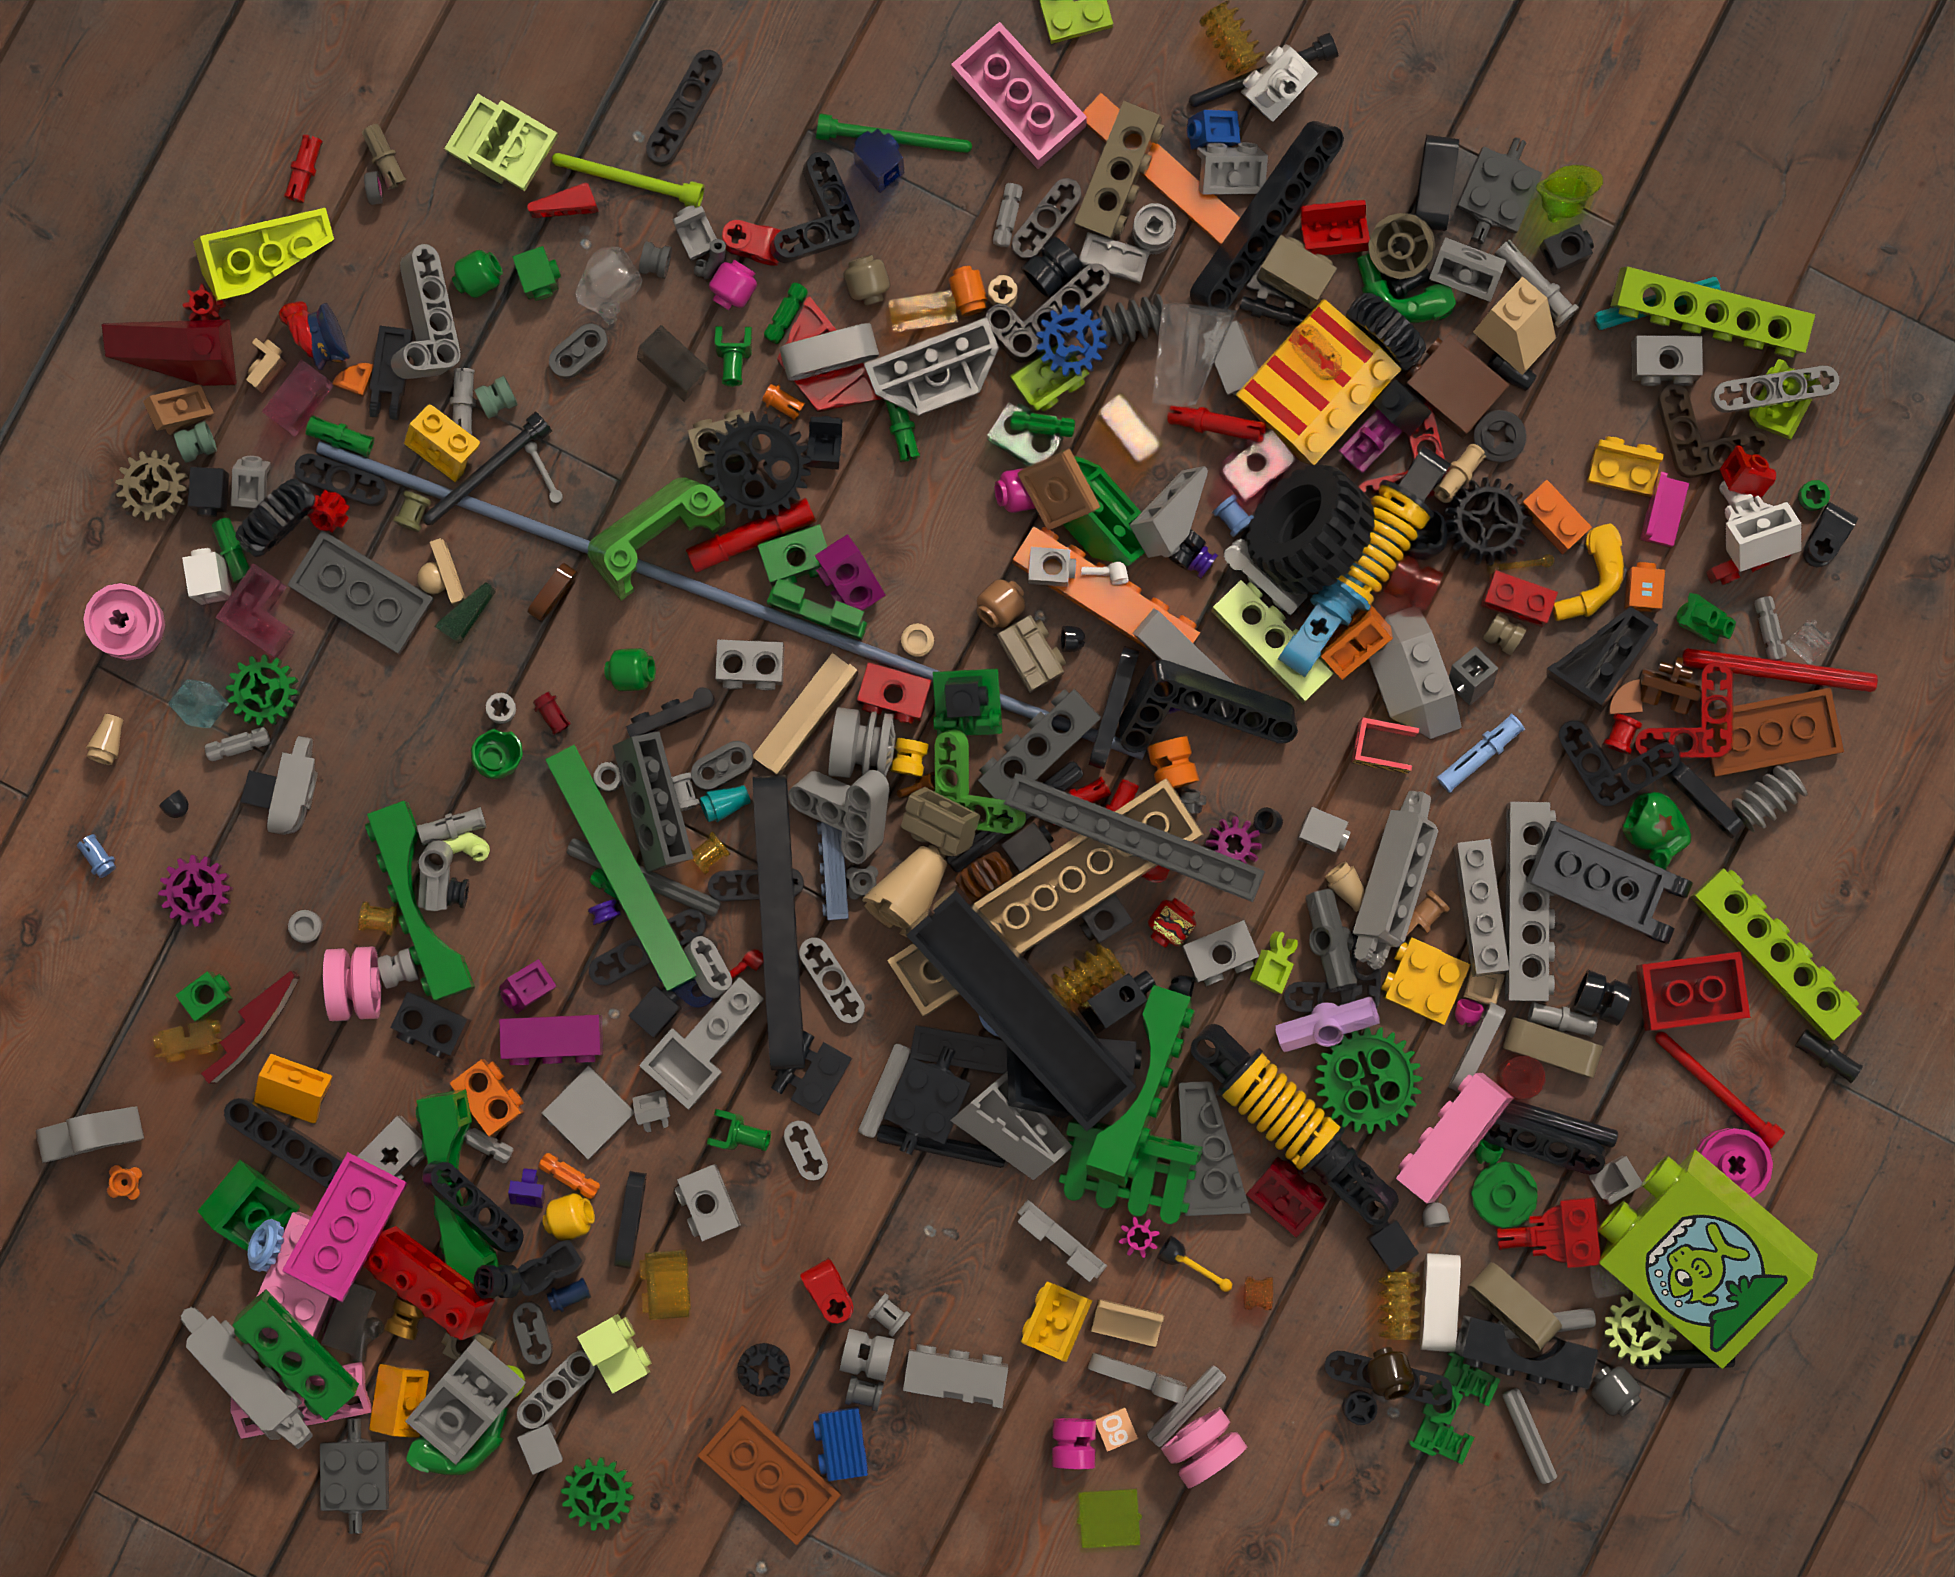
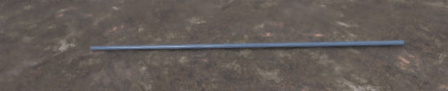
M322 441L318 443L316 449L317 454L441 500L453 491L347 450L334 448L332 445ZM468 495L456 504L462 508L588 554L589 540ZM638 559L637 570L634 572L911 675L929 679L931 682H933V672L938 671ZM1000 694L1001 708L1030 719H1033L1040 712L1045 716L1049 713V711ZM1056 715L1052 720V726L1067 732L1071 727V720ZM1091 727L1081 738L1095 743L1098 730ZM1114 736L1111 749L1143 760L1146 749L1138 753L1128 752L1122 747L1121 739Z

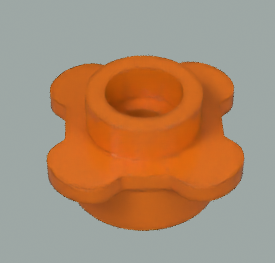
M120 1165L111 1167L109 1170L111 1177L109 1179V1187L107 1188L108 1195L112 1198L127 1196L130 1200L138 1198L140 1195L138 1183L142 1177V1171L138 1167L123 1169ZM123 1179L128 1181L126 1186L122 1185Z

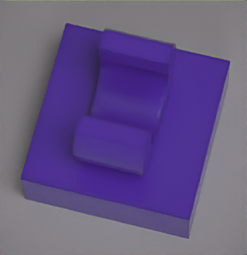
M524 1168L521 1182L510 1181L508 1191L510 1204L543 1208L545 1191L544 1185L537 1184V1170Z

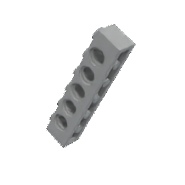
M1509 802L1506 804L1505 943L1509 971L1505 973V1001L1546 1002L1549 1001V995H1554V975H1549V962H1554L1555 958L1554 942H1549V929H1554L1555 910L1549 909L1550 896H1554V894L1527 883L1528 877L1523 872L1525 861L1532 860L1535 862L1550 822L1556 821L1555 810H1550V802ZM1527 827L1534 828L1539 833V841L1536 845H1529L1525 842L1523 832ZM1526 893H1532L1538 898L1539 905L1535 911H1529L1524 907L1523 897ZM1526 926H1532L1538 931L1539 937L1535 944H1528L1524 941L1522 932ZM1526 959H1532L1538 965V973L1533 978L1523 973L1522 965Z

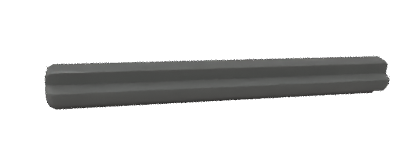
M575 838L570 841L567 848L568 855L602 869L589 844ZM639 866L652 891L712 917L718 913L721 905L719 900L655 872H646L645 868Z

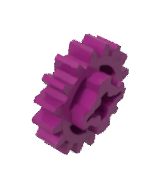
M190 855L188 864L182 858L177 859L179 868L175 869L168 866L166 869L171 874L170 878L160 879L163 884L167 885L165 890L158 892L159 895L167 897V901L161 905L162 908L173 909L169 916L171 919H176L181 915L182 925L187 926L191 919H193L195 927H201L202 919H205L209 924L214 923V913L221 916L225 914L220 908L222 903L231 904V900L225 898V893L233 891V887L224 885V882L230 877L229 874H219L218 872L222 865L215 863L210 867V858L205 856L201 863H199L196 855ZM202 870L208 872L213 877L215 883H208L204 879ZM186 873V878L183 882L176 886L178 879ZM195 884L202 887V893H198L196 898L189 895V889H194ZM211 897H215L212 905L206 909L205 904ZM176 899H183L187 903L190 913L182 909Z

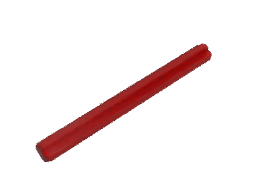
M1690 648L1685 649L1682 654V665L1684 667L1704 669L1708 664L1717 661L1729 666L1735 674L1867 692L1875 691L1878 682V676L1873 673ZM1720 667L1715 668V671H1720Z

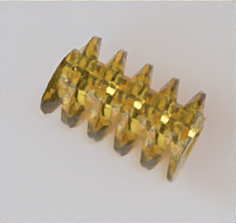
M1225 1L1205 13L1199 20V24L1202 27H1208L1206 36L1208 38H1215L1212 43L1215 49H1222L1219 53L1220 59L1228 60L1226 69L1228 71H1235L1234 74L1236 75L1254 66L1266 53L1265 51L1254 53L1253 50L1259 44V41H1247V38L1253 32L1252 29L1241 31L1240 27L1245 23L1246 19L1240 18L1235 20L1233 17L1239 11V8L1228 9L1227 5L1230 1Z
M1097 943L1095 945L1096 956L1089 951L1084 952L1086 963L1075 958L1073 960L1074 971L1067 966H1063L1064 978L1055 973L1051 975L1054 987L1070 1009L1071 1000L1078 1005L1083 1004L1081 993L1086 994L1090 998L1094 996L1092 991L1093 985L1101 991L1104 990L1103 978L1114 983L1116 980L1113 971L1116 970L1123 976L1126 975L1121 964L1109 948H1105Z
M1386 1271L1387 1276L1377 1279V1283L1387 1286L1386 1290L1378 1292V1297L1387 1300V1303L1378 1306V1310L1386 1312L1387 1316L1378 1319V1323L1387 1326L1388 1329L1378 1333V1337L1390 1340L1420 1339L1411 1336L1412 1333L1421 1330L1420 1325L1411 1322V1320L1420 1317L1419 1311L1411 1309L1412 1306L1420 1303V1299L1410 1295V1293L1420 1290L1418 1284L1410 1282L1411 1279L1419 1277L1420 1273L1417 1271Z

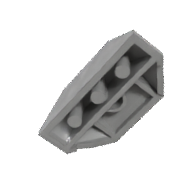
M986 317L864 363V366L877 396L920 416L980 393L999 347Z
M1418 605L1387 615L1385 621L1391 626L1393 639L1369 658V662L1389 717L1402 725L1419 728V733L1429 739L1461 729L1455 693L1432 630Z

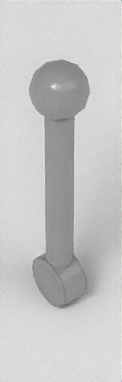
M530 441L524 447L525 451L533 457L550 491V500L554 503H559L562 501L563 495L559 490H556L536 451L537 444L534 441Z

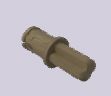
M373 124L366 127L362 131V135L373 156L371 161L373 164H377L387 189L390 190L398 187L397 183H400V185L404 184L407 180L403 176L394 157L396 152L390 149L380 126Z

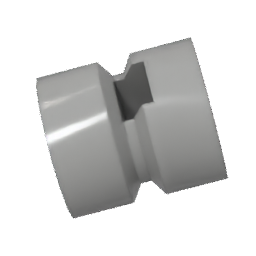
M1151 203L1143 206L1137 212L1133 223L1132 238L1135 246L1150 251V254H1159L1168 249L1174 239L1176 230V219L1173 212L1162 204Z
M849 1328L839 1371L856 1375L861 1371H865L868 1378L885 1381L895 1339L879 1335L870 1339L867 1332ZM860 1349L870 1350L867 1360L858 1358Z

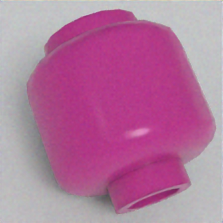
M733 260L732 263H722L709 283V289L716 294L712 300L727 310L732 305L737 308H743L757 287V282L753 278L756 273L736 260Z
M1023 468L1005 471L1001 474L999 481L995 482V497L1000 507L1004 506L1011 513L1035 509L1029 494L1017 474Z

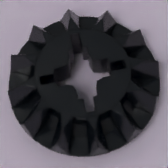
M1496 410L1487 413L1479 420L1473 439L1475 444L1484 450L1485 453L1483 455H1486L1487 460L1503 463L1516 458L1521 453L1526 443V429L1522 421L1515 414L1504 410ZM1506 425L1504 436L1510 442L1502 441L1496 448H1493L1495 437L1490 432H1498Z
M768 1343L753 1345L739 1359L737 1367L738 1379L743 1388L751 1394L761 1397L772 1396L781 1391L789 1380V1360L786 1354L775 1345ZM766 1356H769L767 1361L769 1362L768 1368L772 1369L773 1372H777L778 1375H766L765 1379L762 1380V1384H759V1373L749 1367L750 1365L760 1366Z

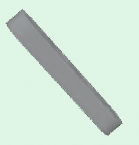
M1817 366L1726 381L1717 385L1712 390L1711 403L1717 411L1729 413L1820 398L1833 393L1837 389L1839 376L1832 367ZM1820 373H1822L1823 378H1829L1830 384L1825 386V390H1823L1822 385H1812L1807 388V381L1819 378ZM1786 378H1793L1798 382L1799 391L1796 395H1788L1784 392L1782 384ZM1754 383H1761L1766 387L1767 396L1763 401H1758L1752 397L1750 391ZM1724 389H1727L1728 394L1742 391L1743 397L1735 398L1727 405L1725 400L1720 401L1719 395L1724 393Z

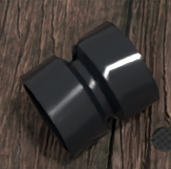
M1055 236L1041 250L1042 257L1034 255L1021 267L1022 272L1033 286L1049 299L1063 287L1062 278H1073L1083 268L1082 263L1073 251Z
M1588 969L1578 988L1573 1010L1589 1016L1598 1013L1600 1020L1618 1026L1627 1009L1633 987L1616 979L1609 983L1605 975ZM1605 991L1610 993L1606 1006L1601 1005Z

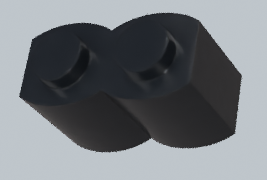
M571 1239L556 1243L542 1257L529 1260L518 1268L521 1277L520 1289L525 1296L535 1295L546 1290L557 1278L572 1274L584 1264L586 1258L575 1240Z

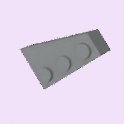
M1007 1072L950 1120L1032 1180L1041 1175L1073 1147L1045 1114L1008 1106Z
M917 1344L916 1350L909 1349L903 1391L941 1398L961 1399L969 1403L993 1404L992 1407L1003 1408L1008 1364L1002 1363V1357L983 1354L982 1360L969 1358L970 1352L950 1349L949 1355L936 1353L937 1347Z

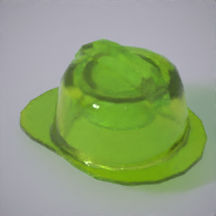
M1570 165L1556 170L1546 179L1536 185V191L1541 195L1542 208L1548 213V220L1554 223L1562 218L1579 216L1583 212L1588 198L1603 185V176L1592 167Z

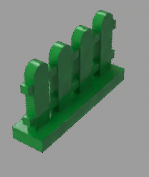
M1075 1118L1069 1121L1066 1135L1074 1137V1141L1068 1140L1073 1147L1070 1149L1071 1156L1067 1174L1061 1173L1059 1182L1065 1184L1064 1194L1069 1200H1079L1084 1195L1085 1189L1097 1191L1096 1202L1100 1207L1110 1208L1115 1204L1118 1196L1129 1199L1128 1210L1134 1216L1145 1214L1149 1204L1161 1207L1160 1217L1167 1224L1177 1222L1181 1212L1188 1213L1190 1204L1184 1202L1188 1179H1195L1197 1172L1191 1170V1165H1196L1201 1160L1203 1147L1150 1135L1146 1148H1139L1138 1157L1136 1158L1140 1159V1164L1133 1179L1131 1189H1127L1099 1179V1182L1090 1180L1087 1175L1086 1163L1096 1136L1112 1125L1097 1122L1086 1131ZM1159 1157L1170 1159V1164L1158 1162ZM1156 1171L1168 1174L1163 1197L1152 1195Z

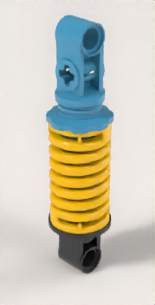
M1423 446L1399 485L1388 480L1381 481L1379 484L1380 496H1374L1371 499V504L1374 508L1375 526L1374 531L1370 533L1371 541L1368 547H1364L1362 551L1363 556L1358 562L1355 561L1352 564L1351 570L1345 576L1341 575L1337 578L1336 583L1331 586H1323V590L1312 596L1310 601L1315 608L1297 634H1294L1278 660L1303 677H1306L1321 655V650L1339 624L1349 626L1352 621L1351 616L1356 609L1366 612L1370 610V605L1374 601L1373 595L1370 594L1371 590L1379 592L1382 589L1381 583L1377 580L1382 582L1388 581L1389 574L1387 571H1394L1396 569V563L1393 560L1401 561L1404 556L1402 551H1407L1411 547L1408 540L1414 541L1418 537L1414 528L1423 529L1427 522L1433 518L1434 513L1424 503V500L1431 490L1435 489L1451 464ZM1319 622L1323 623V631L1326 634L1320 632L1317 636L1313 635V626L1310 624L1317 625Z

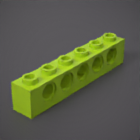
M1628 266L1622 267L1619 270L1610 305L1620 308L1618 314L1638 318L1640 313L1651 316V323L1669 326L1670 321L1682 324L1681 330L1694 334H1700L1701 329L1713 332L1712 338L1726 342H1732L1733 337L1745 340L1743 346L1763 350L1764 345L1776 348L1775 354L1794 358L1795 353H1806L1816 315ZM1648 288L1653 290L1656 295V301L1651 307L1647 306L1643 301V293ZM1679 296L1683 297L1687 302V310L1682 315L1677 313L1674 308V302ZM1710 304L1714 305L1718 310V318L1713 323L1705 315L1706 309ZM1742 312L1749 317V326L1746 330H1741L1737 325V317ZM1773 320L1779 323L1781 329L1777 338L1771 337L1768 332V326Z
M1724 868L1718 870L1690 898L1826 1041H1834L1862 1014L1856 1008L1859 1005L1858 1001L1848 991L1844 990L1841 992L1834 984L1836 979L1832 973L1824 966L1820 968L1816 966L1811 960L1813 954L1801 942L1796 944L1787 935L1790 933L1788 927L1778 918L1773 920L1764 911L1767 908L1765 903L1755 894L1750 896L1741 887L1744 882L1734 871L1729 870L1727 872ZM1729 895L1734 896L1739 901V909L1735 914L1728 912L1724 905L1725 899ZM1752 919L1757 920L1762 926V933L1758 938L1752 937L1747 929L1748 923ZM1774 944H1780L1785 950V957L1781 962H1777L1771 957L1770 951ZM1797 968L1804 969L1808 974V981L1804 986H1799L1794 981L1793 976ZM1821 992H1825L1830 996L1831 1004L1827 1010H1822L1817 1005V996Z

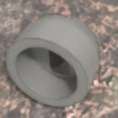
M1430 1203L1423 1211L1424 1228L1439 1227L1450 1223L1449 1213L1441 1203Z

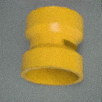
M897 738L895 745L897 757L892 762L891 771L922 777L924 771L922 759L927 755L929 744Z

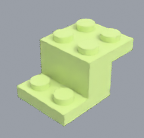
M477 94L444 149L447 153L500 184L506 180L525 191L558 138V133L502 100L497 105Z

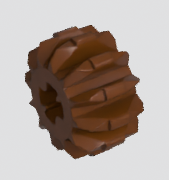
M992 852L963 869L962 872L957 874L955 882L973 903H976L1011 880L1013 874L1005 858H1002L999 852Z

